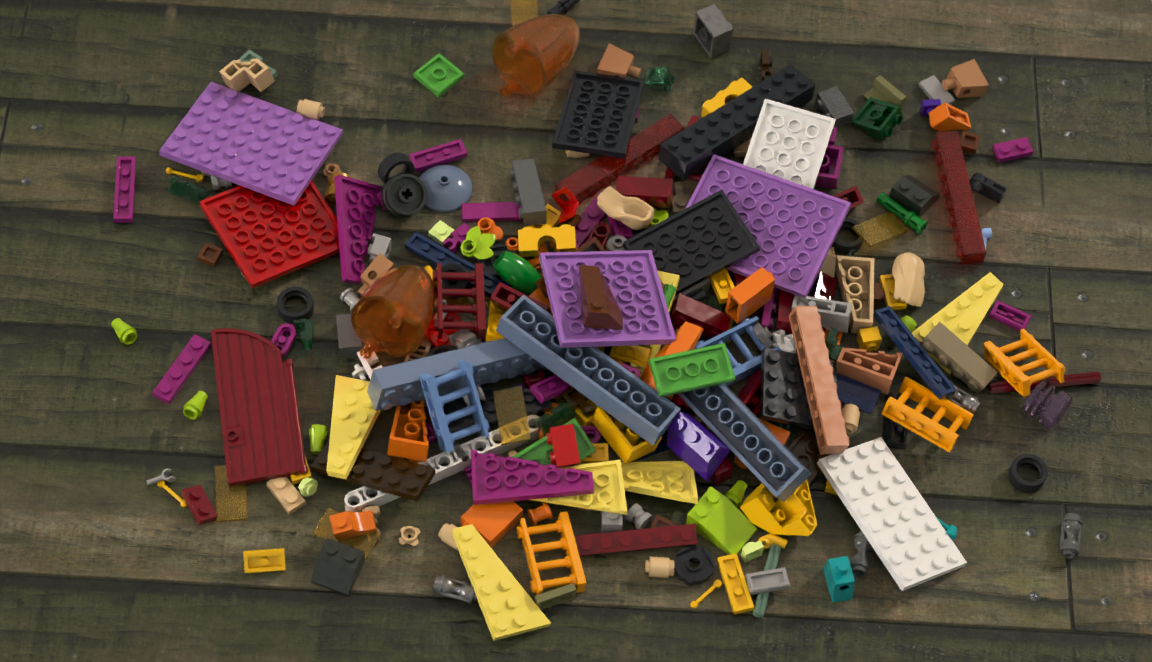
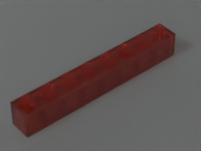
M670 113L630 138L625 159L601 156L557 183L555 192L567 186L580 205L583 200L593 197L599 190L610 186L612 182L618 179V176H625L631 170L638 169L644 162L651 161L655 155L659 154L660 144L684 130L685 127ZM562 193L559 195V199L561 201H568L569 196Z
M958 131L936 132L931 145L932 150L936 153L935 164L939 166L938 177L943 183L942 194L946 197V211H949L950 214L949 225L953 227L952 238L957 244L956 256L960 257L961 265L983 263L986 249Z

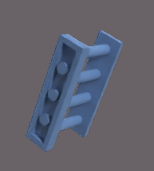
M757 316L752 319L747 318L740 325L705 342L702 340L695 347V349L733 340L747 361L742 365L737 363L727 349L735 375L734 382L725 383L727 387L753 374L755 370L761 369L762 354L758 357L753 356L739 337L747 332L762 352L765 346L757 338L753 326L759 320ZM779 346L774 348L775 350L781 351Z
M462 359L458 360L460 369L435 378L427 373L419 375L439 448L447 453L455 450L453 443L456 440L478 432L479 435L484 437L490 436L488 432L489 423L484 417L472 375L474 374L473 367L469 362ZM462 377L464 388L444 396L439 395L437 390L439 385ZM466 395L468 396L470 406L448 415L444 414L443 406L445 403ZM473 414L474 425L454 433L449 432V422Z

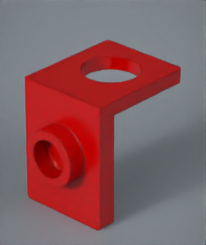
M565 186L552 193L551 196L562 209L558 221L562 223L573 218L577 213L579 201L568 187ZM565 193L569 196V200L561 201L559 195Z

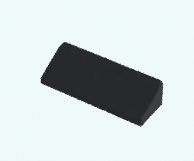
M893 391L886 395L884 407L890 396L898 400L901 394ZM883 415L882 439L888 448L906 449L907 428Z

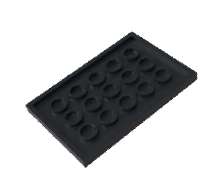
M574 70L552 148L625 159L645 80Z
M723 190L712 194L623 242L627 251L652 250L657 271L680 275L675 296L760 251L759 245Z

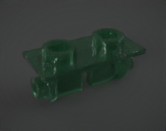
M178 176L170 177L169 183L171 185L167 189V192L198 205L199 201L204 200L209 190L204 189L202 186L192 184L178 178Z
M561 402L551 410V415L547 412L543 416L538 417L535 425L538 429L542 428L545 437L546 433H549V428L562 426L576 416L572 402Z

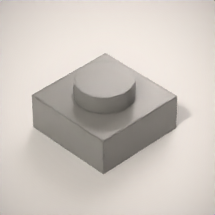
M760 323L754 325L755 335L767 348L773 345L770 338L772 334L766 326L763 328Z

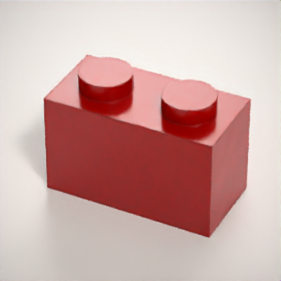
M568 424L549 428L546 438L548 445H552L553 450L550 453L551 464H555L556 468L579 465L580 457L574 425Z

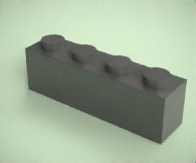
M535 160L512 161V169H509L510 180H514L512 182L513 193H517L515 195L516 206H520L518 208L519 219H523L524 226L546 224V207Z

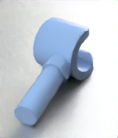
M983 228L979 234L980 239H982L981 253L983 254L986 253L987 239L992 238L991 228Z

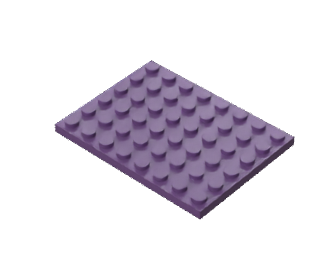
M210 82L161 147L159 156L295 206L343 135V129L304 117L291 110Z
M713 154L686 208L723 190L760 247V251L726 268V270L749 277L763 267L774 276L775 288L806 298L847 216L851 202Z

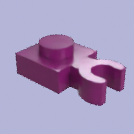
M463 223L451 233L452 238H448L443 242L444 248L446 249L448 246H451L449 251L455 253L462 242L466 240L467 232L472 228Z

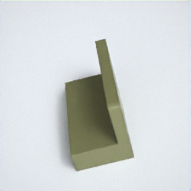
M881 75L875 78L873 88L864 94V99L866 100L872 97L900 106V109L904 107L906 96Z
M571 583L569 585L546 588L539 595H536L535 592L532 593L530 588V594L540 610L575 599L576 587L574 583Z

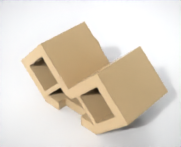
M258 58L251 59L248 62L233 60L219 71L225 84L236 92H240L250 83L262 92L275 82L270 69Z

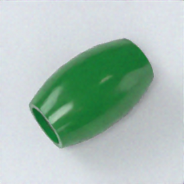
M504 251L493 265L498 276L506 284L528 295L535 291L537 288L535 282L541 278L537 270L528 261L509 251Z

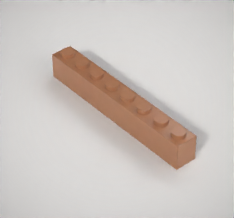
M795 306L788 316L820 454H842L849 446L850 440L846 433L845 419L841 412V401L837 395V384L833 378V367L829 361V350L826 348L825 333L822 331L821 316L818 313L817 306Z

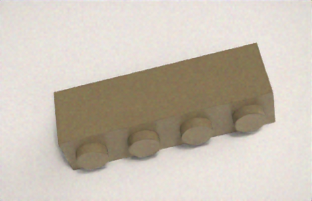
M940 321L920 343L927 352L938 359L940 364L951 370L955 377L961 379L970 390L977 394L998 373Z

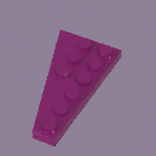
M337 175L334 177L342 282L358 285L362 283L360 276L365 269L364 259L368 252L367 245L368 241L371 240L376 218L375 208L379 204L375 194L381 192L382 186Z
M471 450L474 505L594 494L592 472L572 468H556V465H540L535 461L509 456L503 458L492 453L482 454L476 450Z

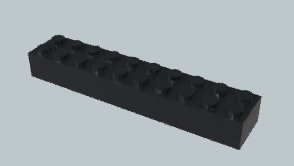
M789 64L661 143L658 160L682 180H686L708 166L713 154L722 157L752 138L765 99L800 108L813 99L816 84Z

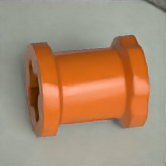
M546 502L535 509H527L528 518L533 526L537 525V522L547 518L552 519L553 517L550 507Z

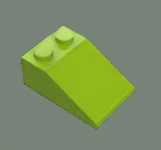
M711 486L698 501V504L687 514L686 525L695 524L696 533L728 555L736 553L738 555L744 545L757 531L755 525L726 496Z

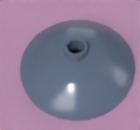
M452 165L434 166L427 169L419 177L427 190V199L424 206L430 210L441 213L453 212L462 208V203H467L471 198V180L458 167Z

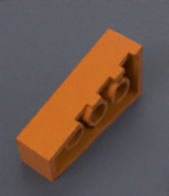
M417 400L407 405H397L387 455L422 462L427 461L429 444L427 441L424 401Z

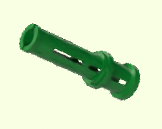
M883 192L877 197V203L902 219L903 224L913 228L918 235L926 229L928 221L919 218L916 212L908 211Z

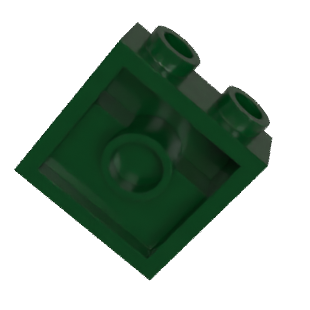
M870 97L850 122L852 127L867 131L869 137L883 141L886 137L892 135L893 128L896 125L902 123L903 115L900 106Z

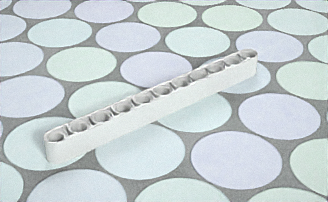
M529 415L489 432L490 436L488 437L480 436L454 447L455 450L451 452H442L428 458L426 462L421 461L418 464L435 468L436 474L429 485L470 466L471 450L482 448L484 450L478 451V453L497 455L539 438L542 419L537 415ZM517 433L519 436H513L512 434ZM459 456H465L466 458H465V459H460V458H458V457H459ZM363 486L346 494L344 499L345 510L362 512V509L365 507L377 505L379 507L400 497ZM371 494L376 495L373 498L368 497ZM352 502H357V503H358L357 505H354V506H353V505H350V503H352Z

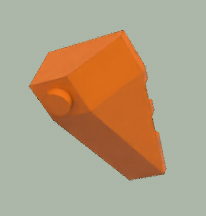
M685 322L675 333L676 341H673L671 344H665L654 358L694 350L703 332V328ZM648 364L640 379L657 391L651 368ZM674 395L665 396V398L672 400Z

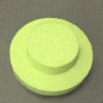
M304 478L299 484L300 493L304 497L313 495L317 490L318 482L314 478Z

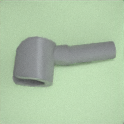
M167 468L162 471L161 475L146 480L148 485L163 480L172 483L176 480V477H168L174 471Z

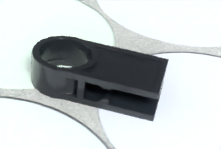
M974 173L969 180V186L974 191L998 204L1003 199L1007 189L980 173Z

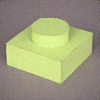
M439 220L428 232V236L443 246V242L452 237L451 233L454 229Z
M761 541L744 545L740 556L743 562L746 563L762 556L763 544Z

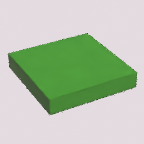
M439 53L414 72L413 76L439 98L464 78V73Z

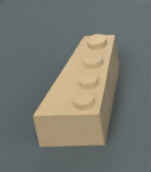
M837 255L835 273L843 302L852 303L849 327L851 333L858 334L859 329L869 328L873 325L874 258Z

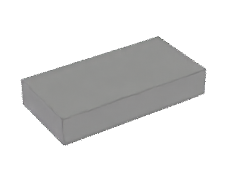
M934 75L919 82V87L930 100L940 99L941 104L944 102L950 105L954 104L955 99L947 90L943 89L942 84Z
M785 567L748 573L745 576L750 595L790 588Z

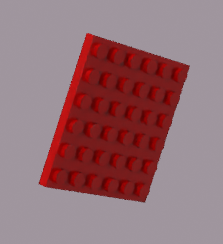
M312 181L295 206L243 186L234 187L199 201V206L252 289L340 253L337 217Z

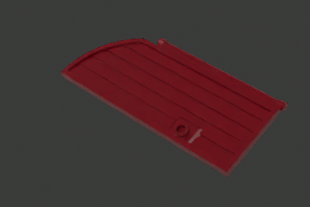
M232 328L211 330L229 487L297 475L298 473L306 475L308 469L304 454L293 360L287 359L283 362L281 350L268 339L253 332Z

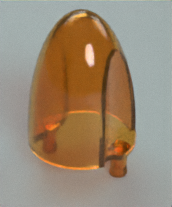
M546 14L525 20L499 34L492 44V57L497 71L507 83V85L500 89V94L504 98H508L514 92L521 94L528 92L531 96H535L553 83L569 65L577 51L580 41V29L577 22L566 15Z
M404 264L395 267L379 277L360 297L352 310L351 322L355 333L364 343L363 348L360 350L361 357L366 352L363 358L369 359L374 351H385L389 356L402 357L412 354L419 348L430 325L435 300L432 278L423 267L415 264Z

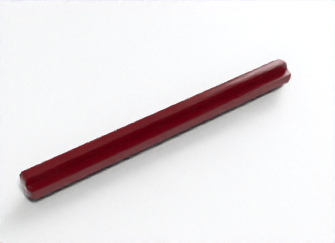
M1098 371L1064 375V383H1060L1054 376L1032 383L1030 390L1099 383L1101 381V374ZM1007 381L989 383L990 393L1017 391Z

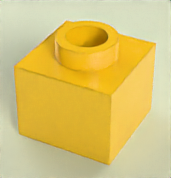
M878 326L859 329L857 335L859 348L865 349L868 352L879 349L882 338Z

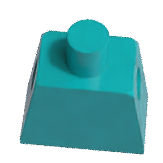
M848 557L828 559L823 566V572L832 603L852 600L855 579Z

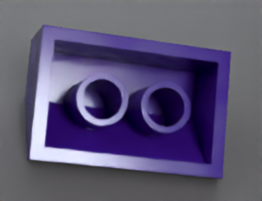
M679 411L668 427L666 446L703 479L709 481L731 449L690 414Z

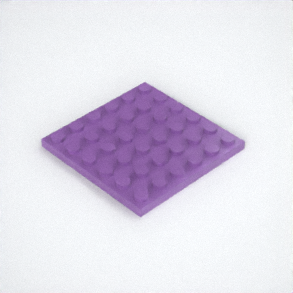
M652 250L540 253L539 259L561 348L671 344L676 341ZM579 265L599 266L622 312L623 330L584 327Z

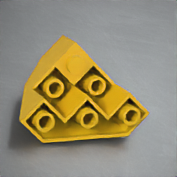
M807 479L784 502L776 498L761 483L740 506L751 523L772 534L809 536L817 526Z

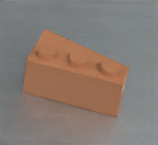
M842 347L835 366L837 368V377L888 395L902 353H896V355L885 354V351L870 353L865 349Z

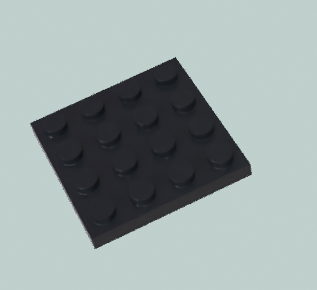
M764 347L761 357L760 419L814 430L798 355ZM830 362V365L833 367L834 382L837 384L836 363Z

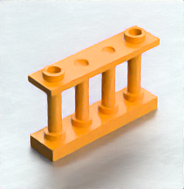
M1024 328L1020 330L1021 340L1002 347H996L991 341L983 343L984 359L1023 397L1030 395L1032 383L1054 376L1060 383H1064V365L1058 362ZM1022 347L1026 350L1011 357L1004 355ZM1030 357L1036 359V361L1019 367L1014 364ZM1042 366L1046 369L1029 377L1024 374Z
M905 377L899 390L901 396L898 400L890 396L881 414L950 453L959 436L955 432L959 427L967 430L974 414L946 398L939 400L933 391ZM908 398L919 403L915 409L904 404ZM925 408L935 412L932 419L921 414ZM942 417L953 422L949 429L939 424Z
M568 511L560 512L555 523L527 527L525 518H522L519 527H517V536L523 543L532 579L530 581L532 593L535 592L536 595L542 594L543 589L569 585L571 583H574L576 593L584 592L586 579ZM557 531L561 534L560 541L531 545L529 535ZM555 549L565 550L566 556L564 559L536 563L534 556L536 552ZM565 566L570 568L571 574L569 577L540 580L538 571Z

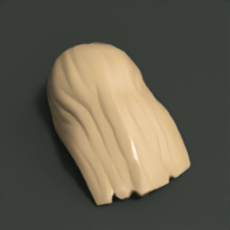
M611 186L604 189L597 197V205L609 217L621 221L629 228L643 230L653 220V207L637 197H625Z
M902 253L896 257L892 266L891 275L895 280L893 298L899 299L901 302L904 301L905 304L921 307L925 294L924 263L919 256L913 253Z

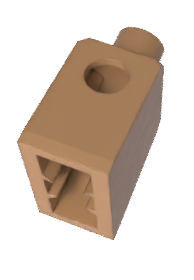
M609 44L597 68V74L625 78L630 76L638 79L641 74V68L633 66L634 56Z
M975 59L952 67L947 79L942 81L943 89L945 91L952 89L957 98L982 97L989 86Z
M379 253L361 274L360 278L363 286L357 293L363 299H366L371 293L377 298L380 297L399 279L394 263Z

